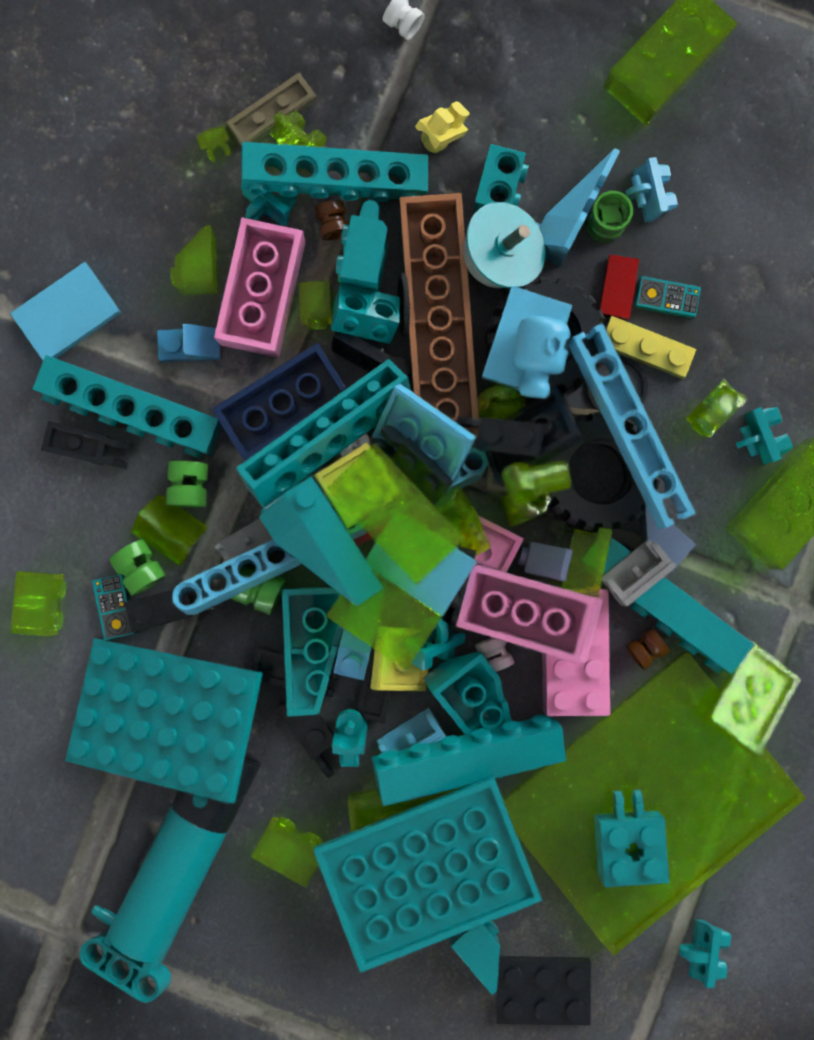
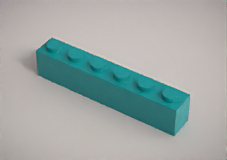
M598 532L577 562L583 566L580 569L581 572L596 581L597 578L602 577L627 557L631 551L607 533ZM665 577L633 601L630 606L641 617L645 618L649 615L657 621L654 626L665 635L670 637L673 633L682 641L679 645L694 656L698 652L705 657L704 664L718 674L721 671L733 674L754 646L751 641Z
M538 714L529 720L520 722L509 721L499 727L491 729L480 728L462 736H446L437 742L428 744L417 743L411 746V748L399 751L387 750L371 758L377 791L382 805L386 806L471 785L492 776L495 779L566 761L562 726L554 716Z

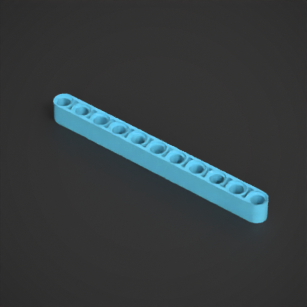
M470 448L453 480V484L442 497L482 478L488 464L484 451ZM467 460H475L480 465V468L478 470H470L465 465V462ZM401 479L394 483L401 494V497L396 500L398 507L392 510L382 508L371 515L369 521L355 524L349 530L345 525L344 527L352 540L388 524L396 510L407 515L429 503L422 496L413 495L410 492L411 486L404 479ZM335 510V513L337 514L338 518H339L340 521L342 522L341 518L339 517L338 513H337L336 510ZM273 539L181 582L173 590V602L185 614H198L302 563L277 545ZM274 551H282L285 553V558L281 563L273 564L268 560L270 554ZM253 564L256 566V572L253 576L248 578L240 576V570L244 565ZM216 578H225L227 580L226 587L222 591L216 592L211 590V584ZM189 591L197 593L195 603L189 606L182 605V597L185 593Z

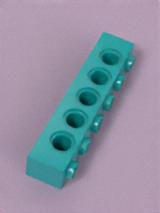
M242 142L241 190H248V193L254 195L279 192L281 196L285 197L310 194L312 198L324 199L329 195L341 196V199L348 201L357 200L361 197L371 198V200L380 203L387 202L389 199L400 200V197L425 196L428 192V155ZM267 167H276L281 174L271 176L265 169ZM298 169H306L312 176L303 178L296 171ZM336 171L341 175L342 179L334 180L329 177L327 172ZM366 173L371 177L372 181L364 182L359 178L358 174ZM389 175L398 176L402 183H393L389 179Z
M45 355L33 386V390L42 394L41 400L56 406H59L60 401L71 405L70 411L86 417L89 412L99 415L98 421L113 427H116L117 422L128 426L127 432L143 438L145 433L157 436L156 443L173 448L174 443L185 447L184 453L201 459L202 454L212 456L223 427L218 418ZM76 381V391L71 395H67L66 388L68 384ZM100 392H105L106 398L104 403L96 406L94 402L95 396ZM133 402V413L130 416L124 417L122 412L124 405ZM161 412L163 414V422L158 427H152V416ZM185 423H190L192 426L191 434L186 438H181L179 435L180 427Z
M390 359L383 362L238 466L236 470L246 488L263 508L269 505L377 426L394 386L402 384L411 391L408 377Z

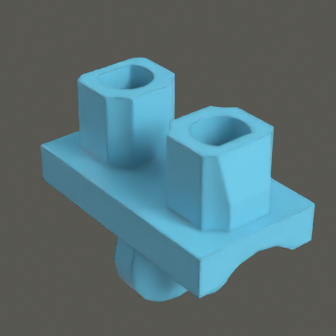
M657 157L648 158L645 164L633 170L634 176L631 178L633 187L627 189L625 193L630 200L636 199L638 208L642 209L645 223L653 222L661 215L672 211L678 206L676 194L673 192L665 193L663 187L664 184L670 181L669 165L658 164Z

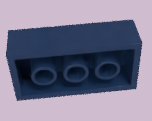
M316 343L213 407L212 410L243 460L247 461L347 388L319 343Z

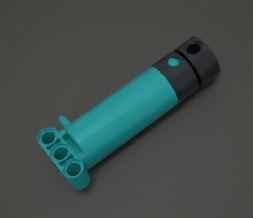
M247 752L245 753L235 803H226L178 791L117 914L99 905H95L91 911L92 915L96 916L99 921L110 928L108 932H103L84 942L79 952L82 964L143 1003L151 1002L165 992L171 984V973L162 963L244 800V796L247 794L261 766L255 757ZM97 944L102 948L103 956L98 953ZM122 961L128 964L129 972L124 969ZM148 977L154 980L156 988L150 986Z

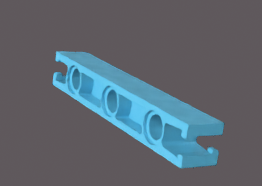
M603 324L595 326L586 336L584 332L574 336L569 341L568 346L657 528H667L675 524L673 519H669L662 502L664 498L670 497L679 512L676 514L678 519H685L696 514ZM586 337L588 340L594 339L599 352L595 357L589 354L582 342ZM596 363L605 364L609 369V375L606 377L599 375L595 369ZM625 420H631L636 424L637 432L635 435H630L626 432L624 428ZM655 477L661 478L665 483V490L662 494L656 492L653 488Z

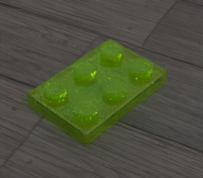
M372 570L384 589L358 606H355L340 594L326 617L407 670L442 616Z
M752 642L754 646L735 672L728 675L704 719L752 756H760L801 678L758 644Z

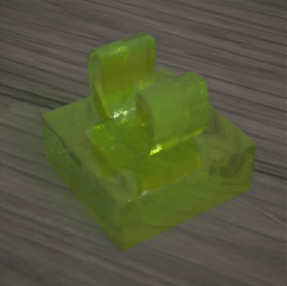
M225 124L196 134L201 150L207 148L208 158L212 162L215 161L213 149L217 146L224 149L226 156H230L229 145L225 142L230 140Z

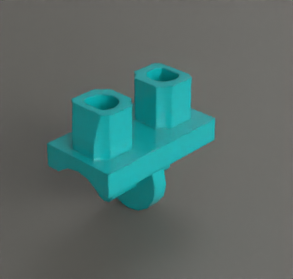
M759 407L743 414L747 426L740 428L744 440L736 443L737 448L747 446L750 456L759 454L763 465L782 459L781 455L793 449L792 442L787 434L774 438L771 432V426L782 422V417L777 407L767 409Z
M352 709L344 710L337 716L332 742V754H340V766L342 767L359 766L360 754L365 752L368 720L363 719L359 712Z

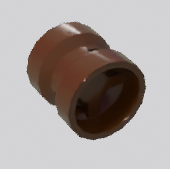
M329 200L318 204L314 210L316 218L321 222L319 230L322 240L341 239L344 224L349 225L348 221L344 219L346 212L344 202L341 200Z
M653 628L646 630L638 641L632 640L626 645L632 658L644 671L652 666L653 660L657 657L663 658L670 653L665 642Z

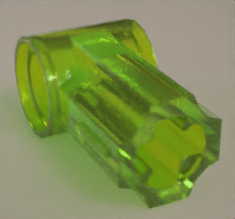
M563 460L530 468L526 463H515L506 467L502 472V478L511 503L516 506L530 504L541 494L571 488L569 468Z
M537 486L500 498L508 524L512 527L535 519L536 516L547 512L551 499L548 491H543Z

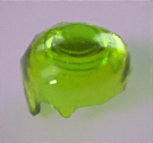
M495 384L484 389L477 401L480 420L481 417L503 420L524 407V396L520 394V391L502 384Z

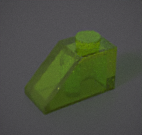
M205 225L175 256V267H171L170 277L172 285L176 286L181 295L218 294L216 233L211 225Z

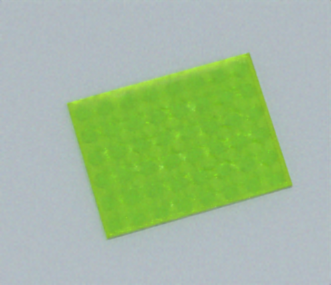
M684 651L611 710L610 716H604L565 748L566 761L541 767L504 797L503 802L516 835L610 953L615 956L803 802L806 797L689 652ZM641 790L644 811H658L665 818L669 883L604 887L598 877L594 815L614 813L613 791L622 792L624 797V813L633 812L632 791ZM635 843L629 844L630 849L626 848L625 850L627 852L632 851L636 846Z

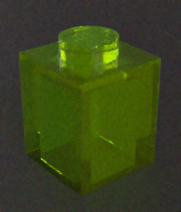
M298 282L300 319L303 326H308L309 329L314 330L327 328V324L332 322V291L330 282Z

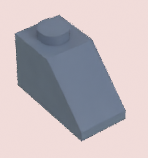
M645 507L643 510L644 514L639 518L641 544L646 540H650L652 543L656 542L670 560L678 566L697 544L674 524L667 528L658 529L648 507Z
M528 542L527 548L522 547L518 565L523 566L521 572L552 580L566 581L573 550Z

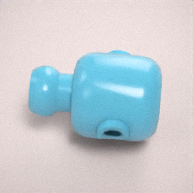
M532 316L526 317L519 324L514 350V362L519 369L525 371V377L519 385V391L522 396L546 399L550 393L548 376L560 374L564 371L570 331L565 322L553 318Z

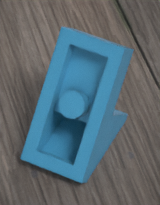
M183 324V329L157 330L158 360L161 363L220 360L221 345L214 338L216 328Z

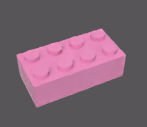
M241 218L214 335L215 340L221 346L280 358L306 243L302 230Z
M475 565L469 576L456 626L569 661L583 663L587 662L603 599Z
M567 589L603 599L587 662L576 663L542 652V711L547 716H610L609 590Z

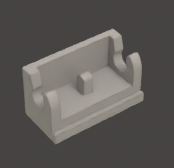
M259 518L216 543L215 550L221 554L224 559L222 563L273 540V538Z
M646 540L599 579L621 606L627 607L677 566L656 542L652 543L650 540Z

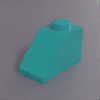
M490 921L450 937V944L493 995L497 991L500 943L497 933L500 931L496 924Z

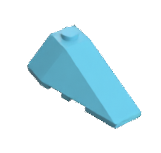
M614 148L545 215L541 224L536 222L544 238L546 260L561 267L620 150Z

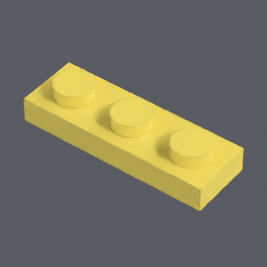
M614 316L609 318L606 326L607 334L617 354L680 379L686 377L696 352L695 348Z

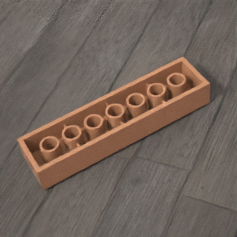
M462 193L400 197L404 272L408 280L410 299L409 340L413 393L455 423H457L458 417L479 419L468 271L463 257L465 231ZM464 428L474 435L475 439L478 438V428Z

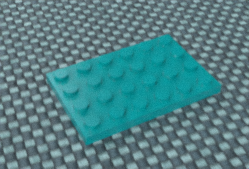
M94 638L65 761L226 803H235L262 673Z
M494 776L314 846L313 849L360 973L542 901Z

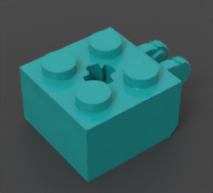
M368 199V201L362 203L360 215H351L350 224H344L341 243L344 244V255H338L335 273L338 274V282L380 292L389 247L387 243V227L382 220H379L380 207L378 203Z
M641 790L632 791L633 812L624 813V797L622 792L613 791L614 813L594 815L598 877L604 887L669 883L665 818L658 811H644ZM635 843L636 846L632 851L627 852L625 850L626 848L630 849L629 844Z

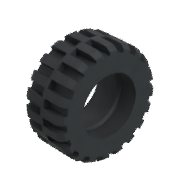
M540 277L538 282L533 283L531 281L529 284L520 287L521 289L573 305L567 321L572 337L582 332L586 336L605 319L602 310H595V299L591 295L585 298L581 294L583 288L575 284L574 288L566 286V279L558 278L555 283L550 282L549 277ZM510 291L506 293L503 300L499 301L491 316L485 341L487 343V359ZM586 337L582 340L592 357L599 354L593 338L588 340ZM572 352L565 362L564 371L560 374L550 375L548 379L550 390L557 386L564 395H570L586 382ZM596 363V370L599 367L600 363ZM515 389L517 391L516 395H519L523 398L525 397L520 394L519 390Z
M595 412L586 416H578L574 419L583 440L536 467V476L539 479L537 484L538 492L542 493L544 497L542 502L545 507L551 509L554 517L560 522L567 523L570 528L584 530L585 532H605L621 529L628 526L629 522L640 518L644 514L643 510L647 505L603 415L600 412ZM625 420L624 428L626 432L630 435H635L637 432L634 428L635 423L631 420ZM597 444L609 448L618 456L623 467L624 479L619 493L605 502H591L583 499L574 490L570 481V462L581 448L588 445ZM656 477L653 480V488L658 490L660 480L656 479Z

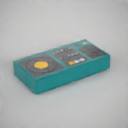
M641 276L634 308L694 319L697 314L701 287Z
M124 575L92 580L104 640L137 633V631L131 632L124 602L130 601L126 587L122 583L125 578Z

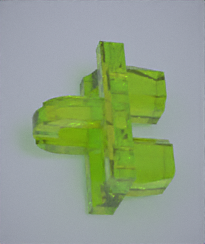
M296 110L286 116L281 111L274 115L275 125L271 131V136L279 144L325 147L326 136L319 130H313L309 135L303 131L306 121Z
M723 378L690 412L686 420L692 424L691 427L702 437L707 436L710 438L748 398L733 389L728 381Z

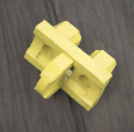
M456 101L449 108L443 109L441 107L435 110L433 115L420 119L415 128L418 131H423L421 139L425 148L432 153H437L444 150L450 142L463 137L468 131L463 123L469 116V112L460 102Z

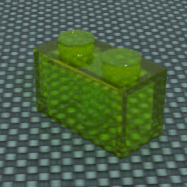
M16 571L11 634L47 637L58 635V630L63 625V612L60 611L61 599L66 594V582L63 581L64 574Z
M273 816L251 857L306 888L319 865L313 851L314 846L322 844L323 840L311 832L304 834L295 829L296 825L287 818L280 817L278 819Z

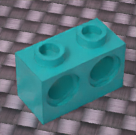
M490 144L473 212L476 213L481 207L494 203L495 201L491 199V195L495 193L502 194L506 198L504 202L518 207L521 194L516 193L518 182L524 184L529 165L523 164L525 152ZM508 165L513 169V172L505 174L498 167Z
M340 283L333 302L331 330L390 344L399 325L400 297Z

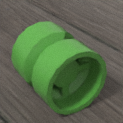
M611 190L601 194L596 199L586 220V228L589 235L600 243H610L618 239L633 216L631 200L620 191Z
M169 461L167 479L172 482V485L167 487L166 505L206 507L207 490L203 487V484L208 481V464L191 461ZM183 478H192V485H182Z
M144 539L129 544L109 558V562L116 573L124 575L125 578L122 583L131 597L148 590L167 576L159 562L150 559L153 553Z
M252 564L244 565L240 571V576L245 578L253 576L256 572V566ZM276 576L230 599L245 606L252 603L255 610L271 616L280 600L282 589L285 588L287 580Z

